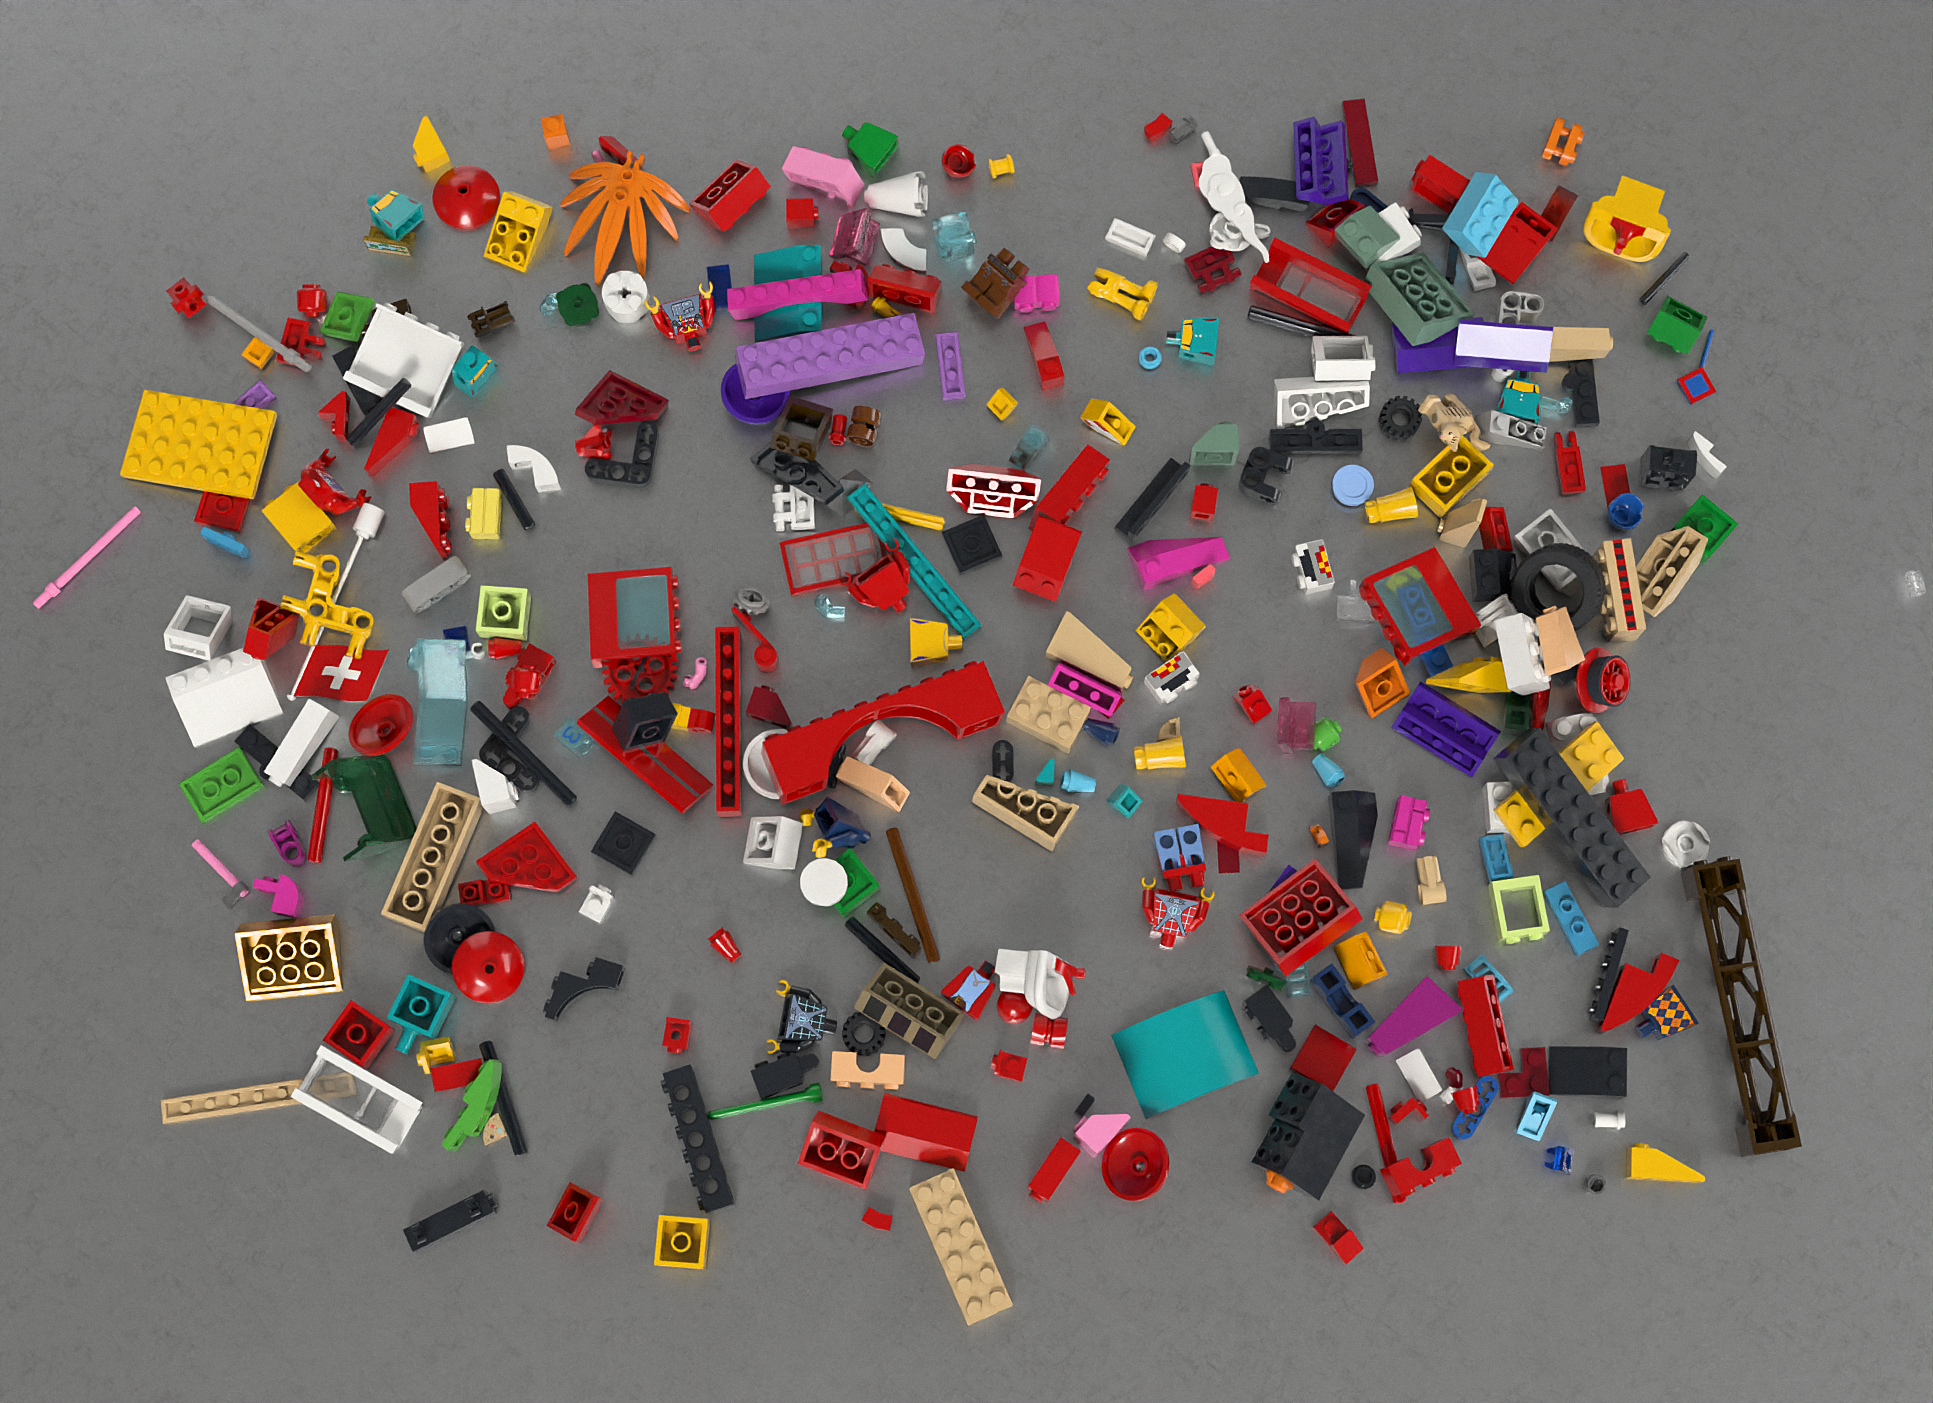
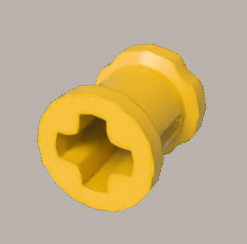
M1010 153L1006 154V157L988 159L992 179L1004 173H1015Z

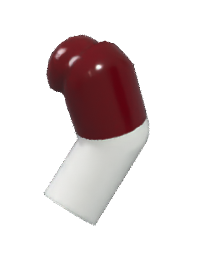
M1454 1067L1446 1070L1445 1076L1449 1079V1087L1440 1095V1098L1446 1104L1453 1100L1451 1093L1463 1089V1075L1460 1070H1456Z

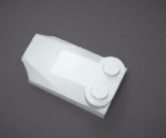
M1551 508L1513 537L1517 548L1527 555L1543 546L1554 543H1568L1583 549ZM1548 565L1541 569V572L1557 591L1572 596L1581 588V583L1576 574L1567 567Z
M1581 713L1547 722L1545 725L1550 742L1559 752L1592 722H1597L1593 713ZM1608 774L1587 792L1590 795L1605 793L1609 782Z

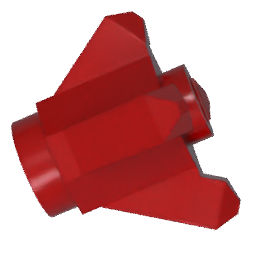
M593 424L585 435H582L575 441L578 455L580 457L610 460L612 458L609 449L611 447L610 438H612V431L607 428L601 430L602 425Z

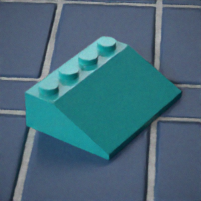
M796 245L754 255V285L822 275L821 245ZM809 302L788 305L755 317V342H764L823 330V303Z

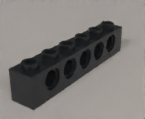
M689 1064L662 1073L664 1080L660 1081L664 1094L669 1093L671 1103H668L671 1117L676 1116L679 1125L675 1127L678 1140H683L686 1148L682 1150L685 1163H690L693 1171L689 1173L692 1186H697L700 1196H697L696 1199L700 1211L705 1210L706 1214H711L735 1206L692 1065ZM682 1087L687 1088L689 1091L688 1097L684 1100H678L676 1097L677 1090ZM689 1110L694 1111L696 1114L695 1120L692 1123H685L683 1120L685 1112ZM699 1133L703 1136V1142L700 1146L694 1147L691 1145L690 1139L694 1134ZM701 1157H708L710 1159V1166L706 1170L698 1168V1160ZM709 1180H715L718 1185L717 1190L711 1194L705 1191V1184Z

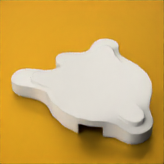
M1222 212L1217 213L1213 217L1209 226V233L1211 237L1210 244L1214 248L1240 251L1250 245L1243 237L1240 229L1233 222L1227 220ZM1254 223L1257 238H1268L1271 232L1270 228L1267 225Z

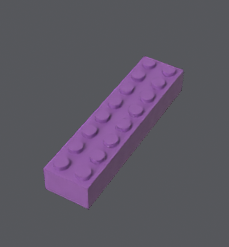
M914 313L738 346L735 350V361L745 399L923 364L925 357Z

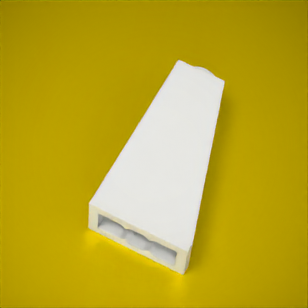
M308 699L264 771L270 775L268 780L280 787L283 783L290 786L337 722L339 716L313 700Z

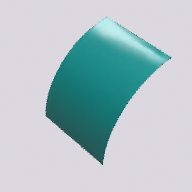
M1224 990L1180 1005L1111 1035L1145 1119L1224 1086L1259 1074Z

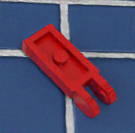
M1568 431L1569 447L1563 448L1561 433L1555 432L1554 446L1556 449L1555 456L1561 495L1584 493L1586 485L1580 447L1577 445L1575 431Z

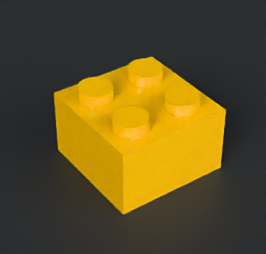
M659 1215L654 1265L706 1270L710 1220Z

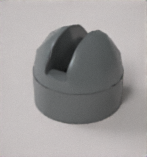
M1592 1174L1585 1179L1584 1186L1589 1193L1598 1195L1605 1190L1606 1181L1602 1176ZM1596 1178L1597 1180L1593 1183V1185L1590 1188L1591 1183Z

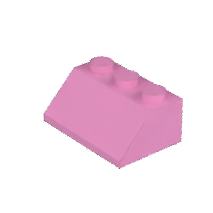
M1128 1114L1092 1115L1089 1119L1084 1116L1073 1130L1075 1132L1073 1139L1095 1158L1127 1124L1131 1117Z

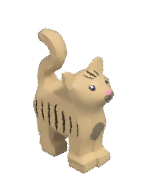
M1445 394L1441 401L1437 395H1427L1424 402L1421 403L1418 411L1429 417L1433 427L1439 431L1438 436L1440 440L1445 444H1449L1452 451H1457L1461 436L1467 432L1471 433L1469 437L1473 447L1482 451L1490 448V443L1479 439L1481 431L1474 421L1472 412L1453 394Z

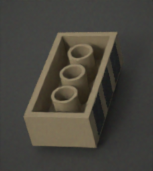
M886 963L881 965L864 987L854 1006L856 1010L934 1059L938 1057L953 1036L965 1015L956 1007Z

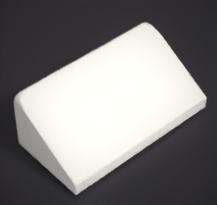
M468 417L423 427L430 454L475 443Z
M1419 1048L1395 1060L1416 1099L1423 1102L1442 1091Z

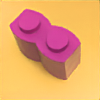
M1058 275L1025 276L1023 280L1027 284L1020 289L1014 298L1015 309L1020 312H1031L1034 308H1042L1044 311L1056 309V307L1060 306Z

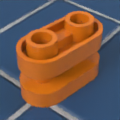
M1556 117L1541 158L1550 161L1552 155L1559 156L1558 164L1567 167L1568 163L1573 164L1578 152L1574 150L1576 143H1581L1585 131L1581 130L1582 125L1573 123L1571 129L1564 127L1565 119ZM1560 135L1567 137L1564 148L1556 146Z

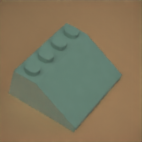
M1424 252L1372 263L1364 279V282L1372 285L1369 293L1412 346L1431 342L1457 327L1459 320H1469L1475 315Z

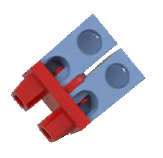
M1199 824L1178 827L1176 833L1175 828L1153 832L1152 838L1158 856L1162 880L1166 881L1169 891L1182 890L1181 878L1189 876L1191 888L1204 886L1206 865Z

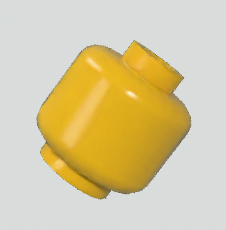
M1385 901L1382 907H1377L1375 920L1378 921L1380 930L1395 934H1401L1404 930H1408L1412 912L1408 911L1407 905Z

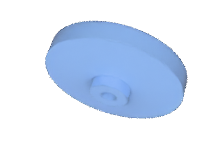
M1358 465L1342 467L1336 472L1332 481V491L1335 497L1341 503L1348 506H1358L1365 503L1371 497L1374 489V481L1371 474L1365 468Z

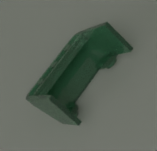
M363 755L332 759L311 775L312 780L331 778L334 787L339 792L352 793L368 834H364L358 839V847L343 857L344 862L371 858L413 839L417 827L391 762L385 755Z

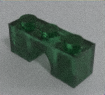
M1512 690L1511 692H1506L1501 734L1519 736L1526 729H1529L1530 694L1523 696Z

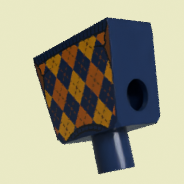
M1673 984L1664 989L1641 1012L1645 1021L1635 1026V1029L1643 1039L1653 1033L1658 1040L1696 1026L1699 1022Z

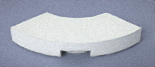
M903 228L881 229L882 242L889 256L907 270L926 273V249L917 248L912 245L905 237Z

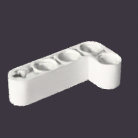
M1514 291L1504 293L1497 306L1496 323L1520 324V320H1536L1544 308L1542 297L1536 294ZM1510 302L1514 308H1508L1504 303ZM1527 305H1533L1537 310L1532 311L1528 309ZM1491 368L1492 378L1500 383L1506 382L1514 372V370L1504 369L1502 371V369Z

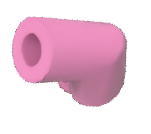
M700 657L696 659L694 675L685 676L684 687L696 689L706 676L707 660Z

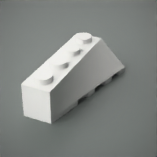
M1314 377L1274 379L1276 429H1285L1294 425L1298 427L1305 425V422L1311 420H1323L1332 414H1343L1368 407L1370 389L1368 380L1315 381Z

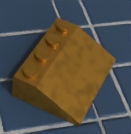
M336 914L242 923L237 928L235 939L246 1001L342 991L340 940Z

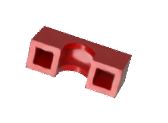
M1450 1137L1420 1149L1425 1160L1421 1171L1412 1165L1409 1157L1400 1159L1380 1169L1391 1195L1401 1194L1402 1198L1415 1193L1414 1187L1420 1184L1424 1188L1435 1183L1434 1177L1442 1174L1444 1178L1457 1172L1455 1167L1461 1165L1462 1162Z

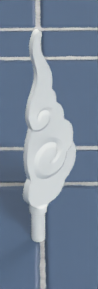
M1208 131L1204 132L1201 137L1209 151L1210 157L1203 163L1202 173L1199 178V189L1203 196L1208 199L1210 206L1222 212L1227 220L1233 222L1240 229L1243 237L1262 253L1264 262L1267 263L1269 262L1268 251L1255 234L1254 215L1250 207L1245 203L1242 186L1237 177L1232 173L1231 163L1217 149Z

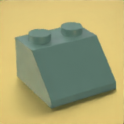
M1371 206L1353 213L1335 229L1336 238L1365 269L1400 240L1395 231Z
M1229 421L1215 424L1192 446L1189 465H1235L1239 452L1238 424H1233Z

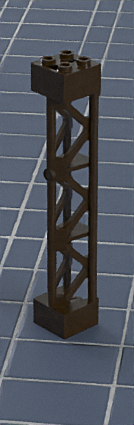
M1731 856L1717 858V861L1708 863V860L1693 862V865L1687 866L1688 869L1681 873L1686 900L1699 901L1746 1125L1735 1128L1741 1157L1802 1147L1750 915L1740 859L1732 860ZM1737 892L1742 915L1739 914L1726 895H1732ZM1721 907L1727 910L1739 927L1735 958L1729 959L1719 908ZM1747 939L1752 962L1742 963ZM1754 968L1758 991L1742 971ZM1737 982L1743 985L1756 1005L1751 1034L1747 1035L1745 1034L1735 987ZM1764 1015L1769 1039L1759 1040L1762 1016ZM1770 1044L1775 1068H1773L1759 1047ZM1753 1058H1757L1772 1080L1767 1111H1762L1751 1062ZM1781 1092L1786 1119L1773 1122L1779 1093Z

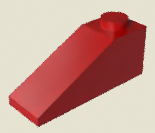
M1046 322L1025 326L1023 329L1041 390L1064 385V372Z
M391 408L386 413L364 467L368 476L374 477L411 443L413 436H417L420 424L414 414L396 408Z

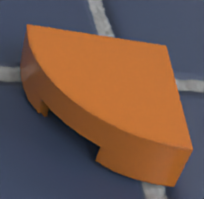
M1318 823L1309 827L1317 848L1326 846L1329 840L1323 828Z

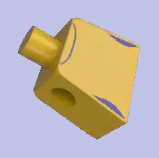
M910 619L911 667L948 661V649H962V635H948V624Z

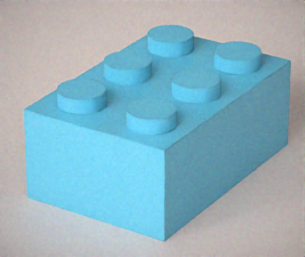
M1475 172L1442 229L1465 254L1485 258L1519 200L1497 175Z

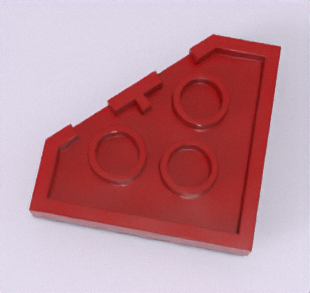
M533 822L476 861L478 867L489 882L557 893L577 879L575 873L536 822Z

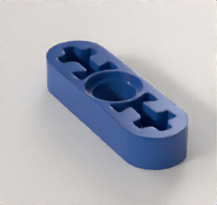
M1484 1076L1475 1083L1474 1086L1477 1085L1478 1095L1484 1089L1481 1083L1485 1084L1489 1081L1491 1083L1490 1088L1493 1090L1492 1092H1486L1483 1096L1484 1099H1487L1486 1103L1479 1097L1481 1112L1478 1115L1466 1114L1468 1118L1474 1119L1475 1123L1469 1121L1466 1129L1469 1130L1468 1133L1461 1135L1458 1133L1459 1128L1457 1124H1463L1466 1117H1462L1463 1110L1459 1111L1451 1125V1132L1455 1138L1465 1140L1470 1138L1475 1132L1499 1089L1498 1082L1493 1077Z

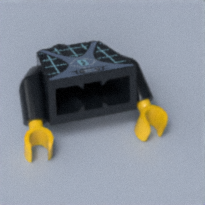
M785 980L779 981L781 985H786L784 991L776 990L780 996L785 997L777 1038L781 1042L779 1043L772 1039L767 1040L766 1043L775 1044V1049L773 1051H766L767 1053L776 1054L779 1051L782 1053H799L813 1047L815 1041H821L823 1032L835 1033L837 1020L826 1018L827 1007L822 1005L821 999L811 989L797 985L790 986Z

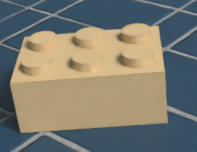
M1028 676L1007 715L1006 723L1069 754L1090 715L1091 707Z

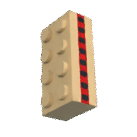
M1631 538L1603 541L1593 554V559L1600 565L1606 582L1605 598L1599 610L1600 614H1603L1605 622L1602 624L1603 635L1607 636L1608 643L1633 641L1646 630L1632 541Z

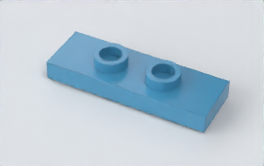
M1566 881L1543 892L1576 956L1599 945Z

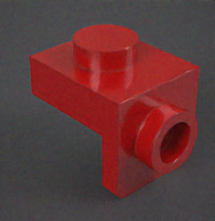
M1253 684L1243 685L1232 696L1236 702L1240 703L1248 719L1253 724L1273 711L1260 688Z
M1412 1097L1403 1104L1400 1101L1391 1108L1390 1111L1393 1114L1388 1119L1393 1125H1396L1410 1112L1414 1111L1423 1121L1429 1116L1426 1113L1428 1109L1421 1100H1415Z

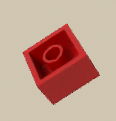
M350 1000L323 1038V1041L367 1070L395 1029L356 1002Z

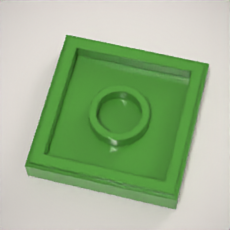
M337 292L319 332L325 336L358 342L375 301L370 297Z

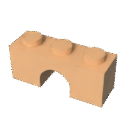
M832 1051L831 1082L836 1083V1087L850 1088V1084H860V1088L874 1089V1085H884L886 1090H898L899 1086H904L905 1055L881 1054L878 1068L873 1072L867 1073L858 1068L856 1052Z

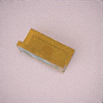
M371 226L369 236H364L363 242L367 249L371 251L412 257L417 236L414 232H408L399 241L390 240L376 226Z

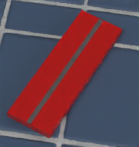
M610 696L605 697L578 719L577 725L680 813L683 814L711 790L713 784L664 742L623 751L612 730L621 706Z

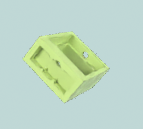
M1539 875L1493 881L1488 885L1498 941L1505 940L1506 944L1520 942V938L1529 937L1530 941L1543 939V935L1550 931ZM1532 889L1540 927L1507 931L1500 893Z

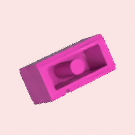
M1399 795L1393 815L1388 840L1389 845L1409 850H1416L1419 845H1423L1426 834L1425 831H1422L1423 822L1427 823L1430 815V809L1426 808L1427 801Z

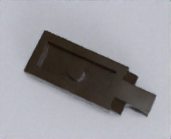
M876 902L867 911V915L879 925V928L912 959H915L921 953L920 941L912 934L908 936L902 930L903 926L895 918L890 919L886 915L885 907Z

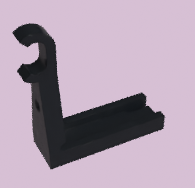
M1411 208L1408 211L1410 218L1407 220L1412 226L1416 225L1418 227L1444 231L1442 228L1450 215L1414 214V210ZM1450 238L1445 278L1451 285H1454L1459 246Z

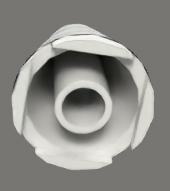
M916 171L870 184L864 192L865 202L869 203L871 208L923 217L926 215L923 211H926L928 207L927 185L922 183V179H926L923 171Z

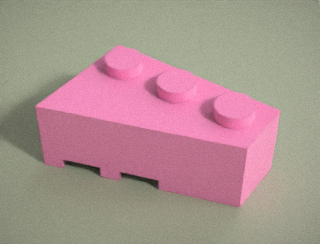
M793 146L782 167L783 172L790 181L814 191L816 188H820L829 192L827 196L832 199L835 196L845 199L847 205L854 207L865 185L850 160L843 157L840 159L834 158L825 152H821V154L813 152L807 147L799 148Z

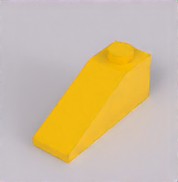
M1634 1143V1147L1626 1149V1178L1693 1183L1705 1182V1176L1658 1149L1649 1148V1144Z

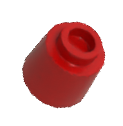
M1435 946L1437 965H1441V970H1456V965L1460 963L1462 946Z
M1477 1085L1451 1093L1458 1110H1463L1464 1115L1478 1111L1477 1106L1480 1105Z

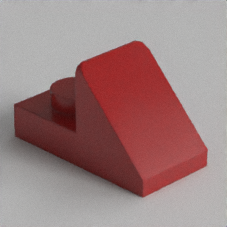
M341 391L318 412L322 420L332 421V434L335 435L339 442H347L346 437L349 435L351 398L346 391Z
M1332 1211L1313 1227L1345 1265L1364 1249L1353 1231L1347 1229Z

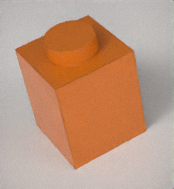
M563 114L540 118L548 150L570 145Z

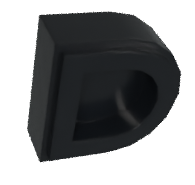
M1088 1093L1074 1114L1080 1119L1083 1118L1095 1101V1098Z

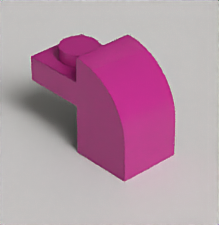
M282 874L278 883L277 879L264 876L263 880L255 878L254 889L275 895L271 912L289 918H300L304 898L302 890L296 882Z

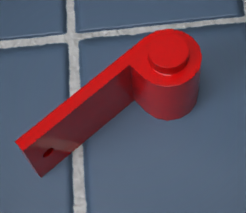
M734 606L731 609L733 616L760 644L754 652L757 668L764 673L775 671L779 664L777 651L750 623L752 617L744 610L741 613Z

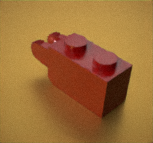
M529 643L527 648H522L518 654L517 660L519 661L515 667H519V663L537 665L538 670L543 674L542 687L556 664V660L552 655ZM513 667L506 674L505 684L508 689L502 698L508 709L518 706L523 698L517 697L518 692L512 691L510 687Z

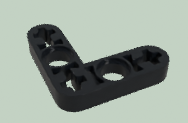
M645 421L639 425L632 463L591 459L585 465L587 477L594 482L638 488L648 486L652 480L659 440L657 426L650 421ZM648 428H651L654 434L649 435V444L645 443L646 436L643 432H647ZM643 449L651 451V456L646 460L638 457L639 452ZM595 465H598L600 470L606 471V466H609L607 470L608 477H605V473L597 471L596 475H593L590 469H594ZM622 468L625 471L624 476L619 479L612 476L613 470ZM629 469H631L632 475H639L643 471L647 477H643L642 481H638L636 476L630 475L631 480H628Z
M516 706L507 713L501 722L519 738L529 725L531 717L524 707ZM523 712L524 721L516 722L514 726L517 728V731L515 732L507 723L510 722L513 725L516 721L514 715L516 713L520 715ZM492 733L479 751L481 761L503 774L509 782L512 781L513 785L525 793L534 792L539 786L538 777L530 769L507 754L509 749ZM495 750L494 754L500 759L499 763L492 758L486 760V751L492 752ZM508 762L515 764V771L512 774H505L503 772V766ZM521 769H523L521 772L522 776L527 779L532 777L531 781L533 784L531 786L526 785L523 787L524 782L517 777Z

